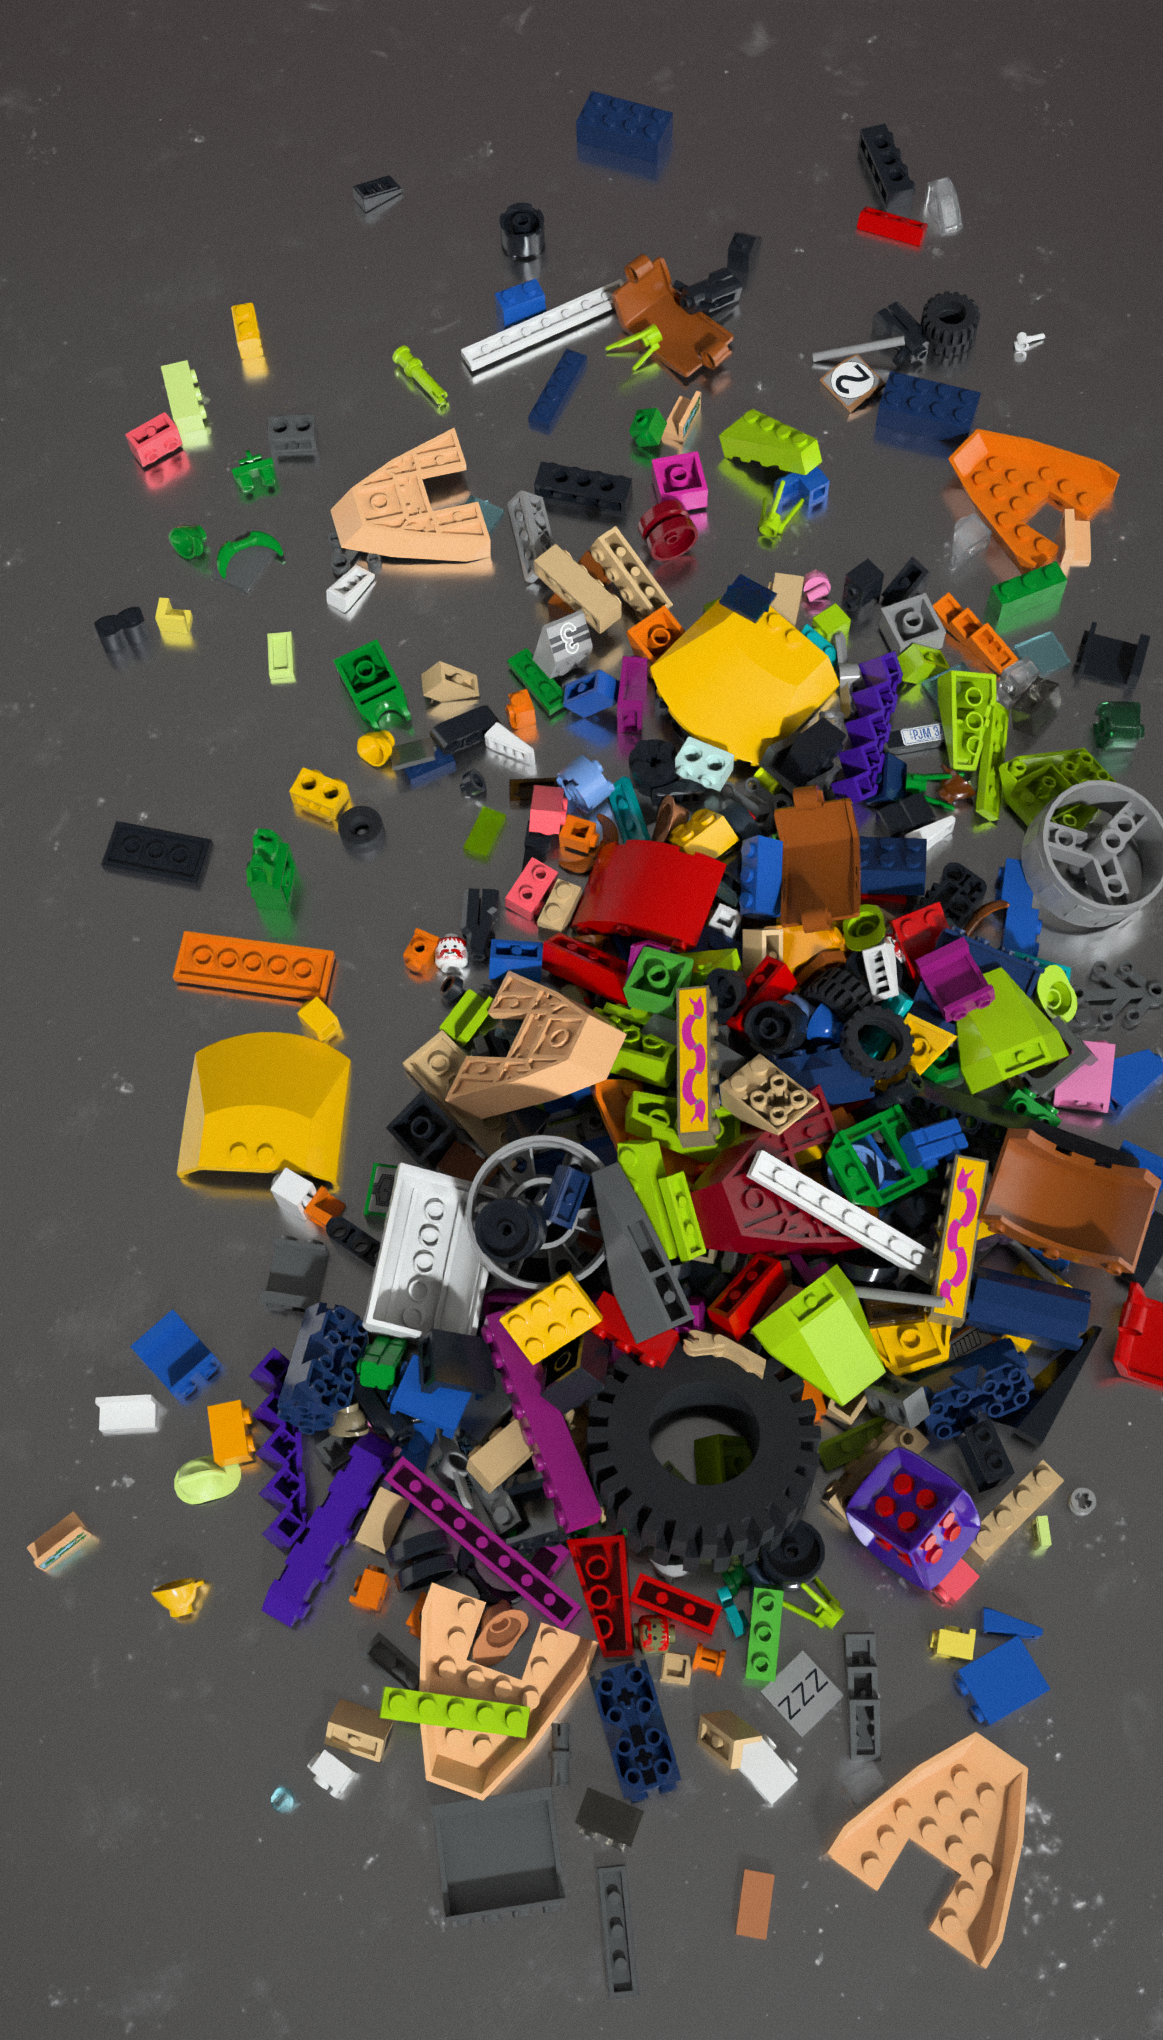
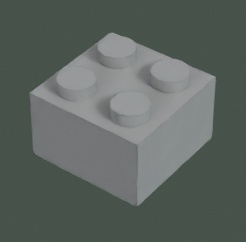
M926 593L883 607L880 610L878 626L891 651H895L897 657L913 643L934 649L942 648L946 631Z

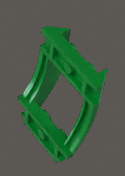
M898 1104L836 1133L826 1153L825 1160L848 1201L852 1204L880 1207L939 1176L935 1167L928 1170H923V1167L916 1169L910 1167L906 1158L907 1154L904 1153L900 1145V1139L908 1132L913 1131V1128ZM880 1130L906 1178L877 1191L852 1143Z

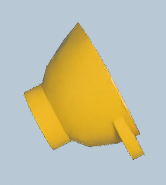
M386 730L368 732L358 739L357 752L362 759L372 766L380 767L386 763L392 754V747L395 745L394 737Z
M183 1578L162 1584L150 1593L163 1607L169 1609L170 1617H179L193 1612L192 1603L196 1598L197 1587L205 1582L204 1578Z

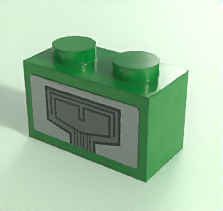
M373 1162L363 1213L367 1222L385 1223L398 1166Z

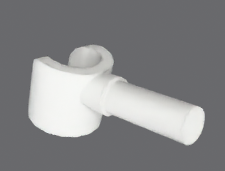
M1020 332L1017 335V340L1014 341L1015 349L1017 351L1026 350L1029 347L1028 343L1044 339V333L1027 336L1026 333Z

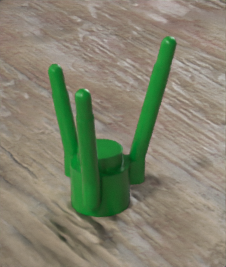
M907 772L905 792H911L912 795L921 793V791H926L927 780L951 779L952 775ZM956 772L961 777L965 775L964 772ZM924 795L929 803L952 811L955 810L953 805Z

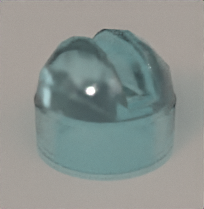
M284 1787L276 1789L271 1796V1806L279 1813L289 1812L293 1809L296 1802L293 1791ZM287 1793L289 1797L277 1806L275 1803Z

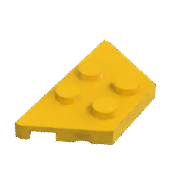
M924 1312L925 1322L873 1328L870 1331L884 1369L891 1374L901 1376L947 1361L949 1358V1340L952 1326L928 1322V1312Z

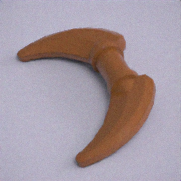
M597 814V818L603 827V839L600 841V845L588 857L572 862L559 861V866L574 873L592 871L600 848L608 843L618 842L619 835L614 822L603 814Z
M995 900L979 907L973 912L971 919L965 927L962 928L966 931L965 936L971 938L978 925L984 921L983 918L994 911L1008 908L1010 904L1004 900Z

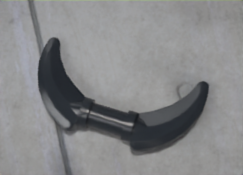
M461 1545L457 1556L458 1575L460 1577L465 1576L466 1579L471 1581L478 1590L479 1600L486 1602L488 1606H493L502 1599L512 1605L523 1598L517 1591H504L492 1587L489 1583L487 1584L475 1567L474 1555Z

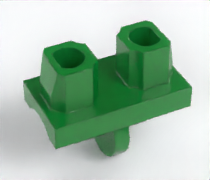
M246 450L247 458L238 460L240 467L231 469L235 483L238 482L242 492L254 488L251 478L257 476L261 477L263 485L275 483V467L272 457L262 460L261 454L252 456L250 450Z

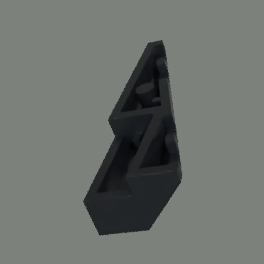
M1094 1325L1079 1337L1083 1339V1342L1078 1351L1066 1349L1032 1379L1035 1389L1029 1391L1027 1404L1004 1416L990 1417L993 1425L1011 1435L1015 1433L1035 1446L1040 1447L1103 1328Z

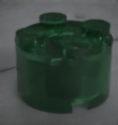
M1107 701L1098 704L1095 715H1099L1098 723H1093V736L1097 749H1101V752H1131L1135 750L1138 740L1143 739L1145 735V727L1143 724H1140L1141 705L1139 702Z

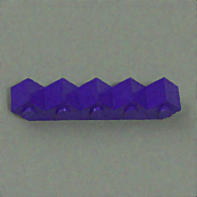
M895 651L858 664L866 688L852 693L859 717L845 723L853 747L842 751L838 755L846 777L831 783L836 799L850 798L852 803H857L877 794L878 785L875 782L877 774L881 773L885 755L882 751L884 743H887L889 740L892 726L889 723L891 713L895 712L898 699L896 694L897 684L901 683L903 677Z
M273 1347L249 1377L269 1393V1396L252 1415L273 1433L255 1453L276 1472L258 1493L279 1512L262 1535L283 1553L291 1547L305 1530L309 1519L308 1513H306L305 1474L302 1468L301 1432L291 1423L277 1418V1404L290 1361Z
M368 1432L361 1436L353 1445L348 1454L350 1456L349 1461L342 1471L339 1469L327 1489L329 1493L321 1506H317L306 1525L307 1531L299 1543L296 1542L285 1560L286 1566L278 1580L274 1579L268 1589L261 1609L263 1612L290 1628L298 1618L301 1620L305 1618L311 1607L308 1600L312 1590L320 1581L324 1583L328 1579L332 1571V1567L329 1565L333 1554L341 1545L346 1546L354 1532L351 1530L354 1518L362 1509L367 1510L374 1499V1494L371 1492L375 1482L383 1473L387 1475L394 1465L395 1459L392 1458V1454L396 1447H393L391 1443Z

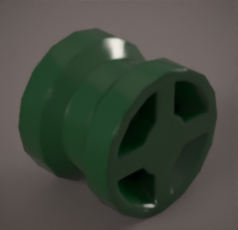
M738 1559L726 1571L718 1572L724 1585L728 1586L732 1597L737 1595L742 1587L748 1588L753 1585L747 1571Z

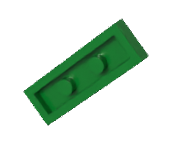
M526 647L509 658L507 665L550 716L564 707L565 692L553 678L549 679L534 662V655Z

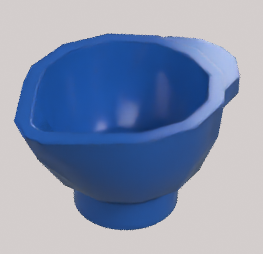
M822 1003L809 1021L807 1039L814 1048L830 1042L838 1044L841 1042L839 1035L843 1030L844 1023L840 1022L839 1017L831 1008Z

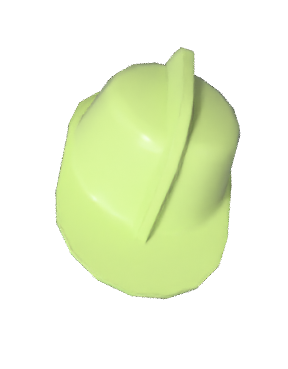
M213 1454L199 1457L183 1464L177 1471L174 1479V1489L177 1496L183 1502L192 1505L222 1498L231 1494L238 1487L241 1480V1468L239 1464L220 1467L214 1462Z

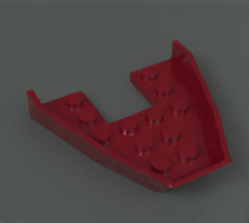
M820 1084L805 1089L816 1097L819 1103L779 1136L753 1125L749 1126L718 1154L689 1188L705 1249L756 1255L759 1252L767 1256L842 1254L863 1247L860 1243L746 1176L757 1151L763 1150L800 1172L794 1154L835 1137L838 1130ZM845 1194L840 1195V1197L848 1201ZM854 1204L855 1206L869 1213L867 1206Z

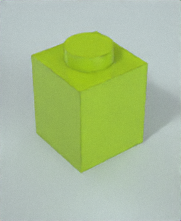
M835 603L813 617L812 628L830 644L836 642V633L842 632L844 636L849 633L851 619Z

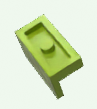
M468 989L441 1024L439 1030H443L454 1042L463 1048L488 1016V1011L494 999L489 996L484 1000L474 991Z

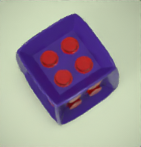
M900 1446L891 1450L874 1467L854 1492L845 1510L846 1518L855 1535L874 1556L914 1585L928 1591L937 1586L953 1569L971 1546L981 1527V1519L971 1496L941 1469L913 1451Z

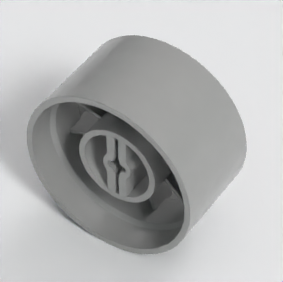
M549 1135L530 1136L503 1146L482 1165L469 1191L466 1208V1228L476 1257L495 1278L519 1290L538 1292L561 1277L555 1270V1265L560 1260L567 1261L570 1264V1273L579 1282L597 1269L606 1259L604 1243H602L596 1256L584 1268L568 1249L575 1242L580 1232L603 1241L601 1230L594 1231L588 1224L591 1216H599L597 1207L582 1209V1205H580L572 1230L567 1229L566 1233L554 1242L544 1243L540 1250L531 1256L533 1258H547L550 1282H532L517 1278L524 1259L516 1260L515 1266L510 1270L503 1269L499 1261L492 1260L485 1255L476 1242L474 1228L476 1218L479 1215L477 1212L478 1206L482 1203L489 1204L493 1200L500 1199L480 1191L483 1182L496 1166L500 1165L514 1182V1185L507 1191L504 1198L519 1197L532 1188L550 1187L553 1176L545 1174L536 1175L532 1150L545 1149L564 1153L565 1156L561 1165H576L580 1168L581 1172L590 1176L591 1173L605 1168V1165L590 1150L562 1137ZM515 1159H522L526 1163L527 1168L522 1173H516L511 1169V1162ZM547 1193L542 1200L535 1203L540 1209H542ZM546 1221L547 1227H549L551 1225V1222Z

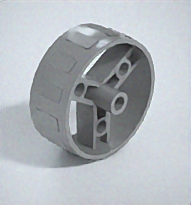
M1093 780L1073 785L1042 808L1030 823L1024 835L1021 856L1026 881L1035 897L1047 910L1071 924L1089 928L1105 927L1126 919L1149 903L1163 887V819L1146 798L1120 783ZM1066 805L1091 806L1105 811L1112 816L1096 835L1050 822L1055 809ZM1131 837L1134 838L1138 845L1143 863L1142 886L1134 902L1116 856L1124 849L1125 843ZM1052 859L1068 863L1070 873L1074 877L1079 879L1086 878L1093 900L1082 896L1071 888L1061 877Z

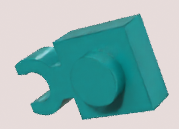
M728 1586L717 1589V1597L723 1607L724 1615L734 1639L746 1636L745 1628L749 1627V1623L743 1609L738 1611Z

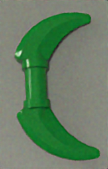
M251 531L247 538L236 542L226 541L217 555V568L223 579L226 578V570L231 558L240 550L250 546L267 547L275 551L279 556H283V550L279 542L273 536L261 531Z

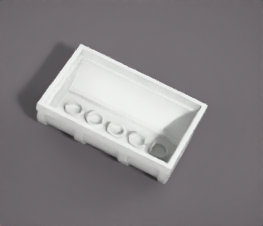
M400 1163L394 1177V1186L385 1218L383 1236L362 1326L377 1336H390L392 1340L394 1338L406 1339L409 1344L419 1346L418 1340L432 1328L476 1336L488 1271L476 1257L466 1228L467 1200L473 1182ZM482 1185L480 1191L500 1199L504 1197V1190ZM482 1203L478 1206V1214L488 1203Z

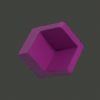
M561 1544L555 1547L544 1546L537 1551L530 1564L549 1580L553 1581L571 1556V1552Z

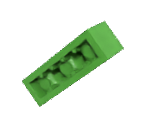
M753 1583L745 1678L775 1682L784 1596L783 1586Z

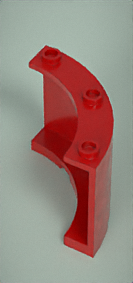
M626 840V843L622 845L617 841L608 843L600 848L569 927L576 930V933L580 936L618 933L622 936L634 935L667 944L677 952L687 953L697 946L727 864L699 852H695L694 856L680 852V846L662 842Z

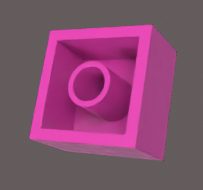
M698 451L652 459V481L658 504L664 501L677 500L683 503L686 510L707 507L708 488Z

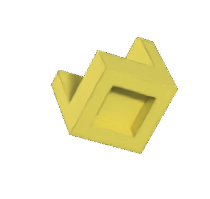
M159 597L155 616L159 630L188 633L192 617L191 611L173 609L169 598Z

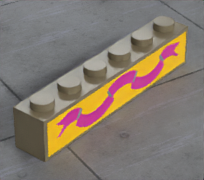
M709 985L676 988L678 1138L682 1148L716 1145V1135L720 1134L719 1118H715V1109H720L718 1092L715 1093V1085L719 1084L718 1068H715L714 1060H719L718 1044L714 1043V1036H717L719 1032L717 1019H714V1012L718 1011L717 996L712 995Z
M956 1154L952 1163H947L945 1179H949L948 1189L943 1188L940 1205H945L944 1215L939 1214L936 1231L941 1232L939 1242H934L932 1258H937L935 1268H930L928 1285H932L931 1295L945 1297L946 1303L944 1308L924 1306L923 1311L928 1312V1322L961 1328L965 1321L980 1224L978 1218L983 1204L989 1165L988 1160Z

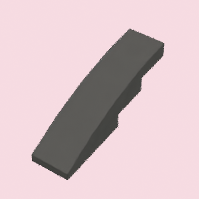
M654 1013L640 1033L644 1035L652 1034L677 1046V1022ZM714 1040V1043L718 1044L719 1060H714L715 1068H718L719 1077L727 1080L741 1068L746 1059Z
M845 1632L851 1761H881L880 1700L878 1698L875 1633Z

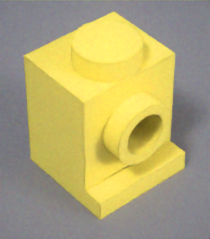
M945 1625L944 1629H932L929 1646L934 1648L933 1656L970 1662L973 1659L976 1630L969 1629L964 1634L962 1633V1628Z

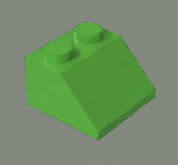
M644 946L623 989L629 1007L677 1020L676 988L690 987L693 959Z

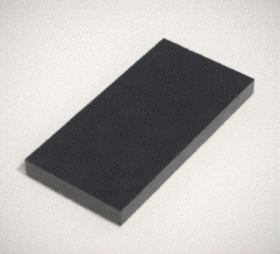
M116 821L101 865L103 869L199 887L213 842L207 838Z

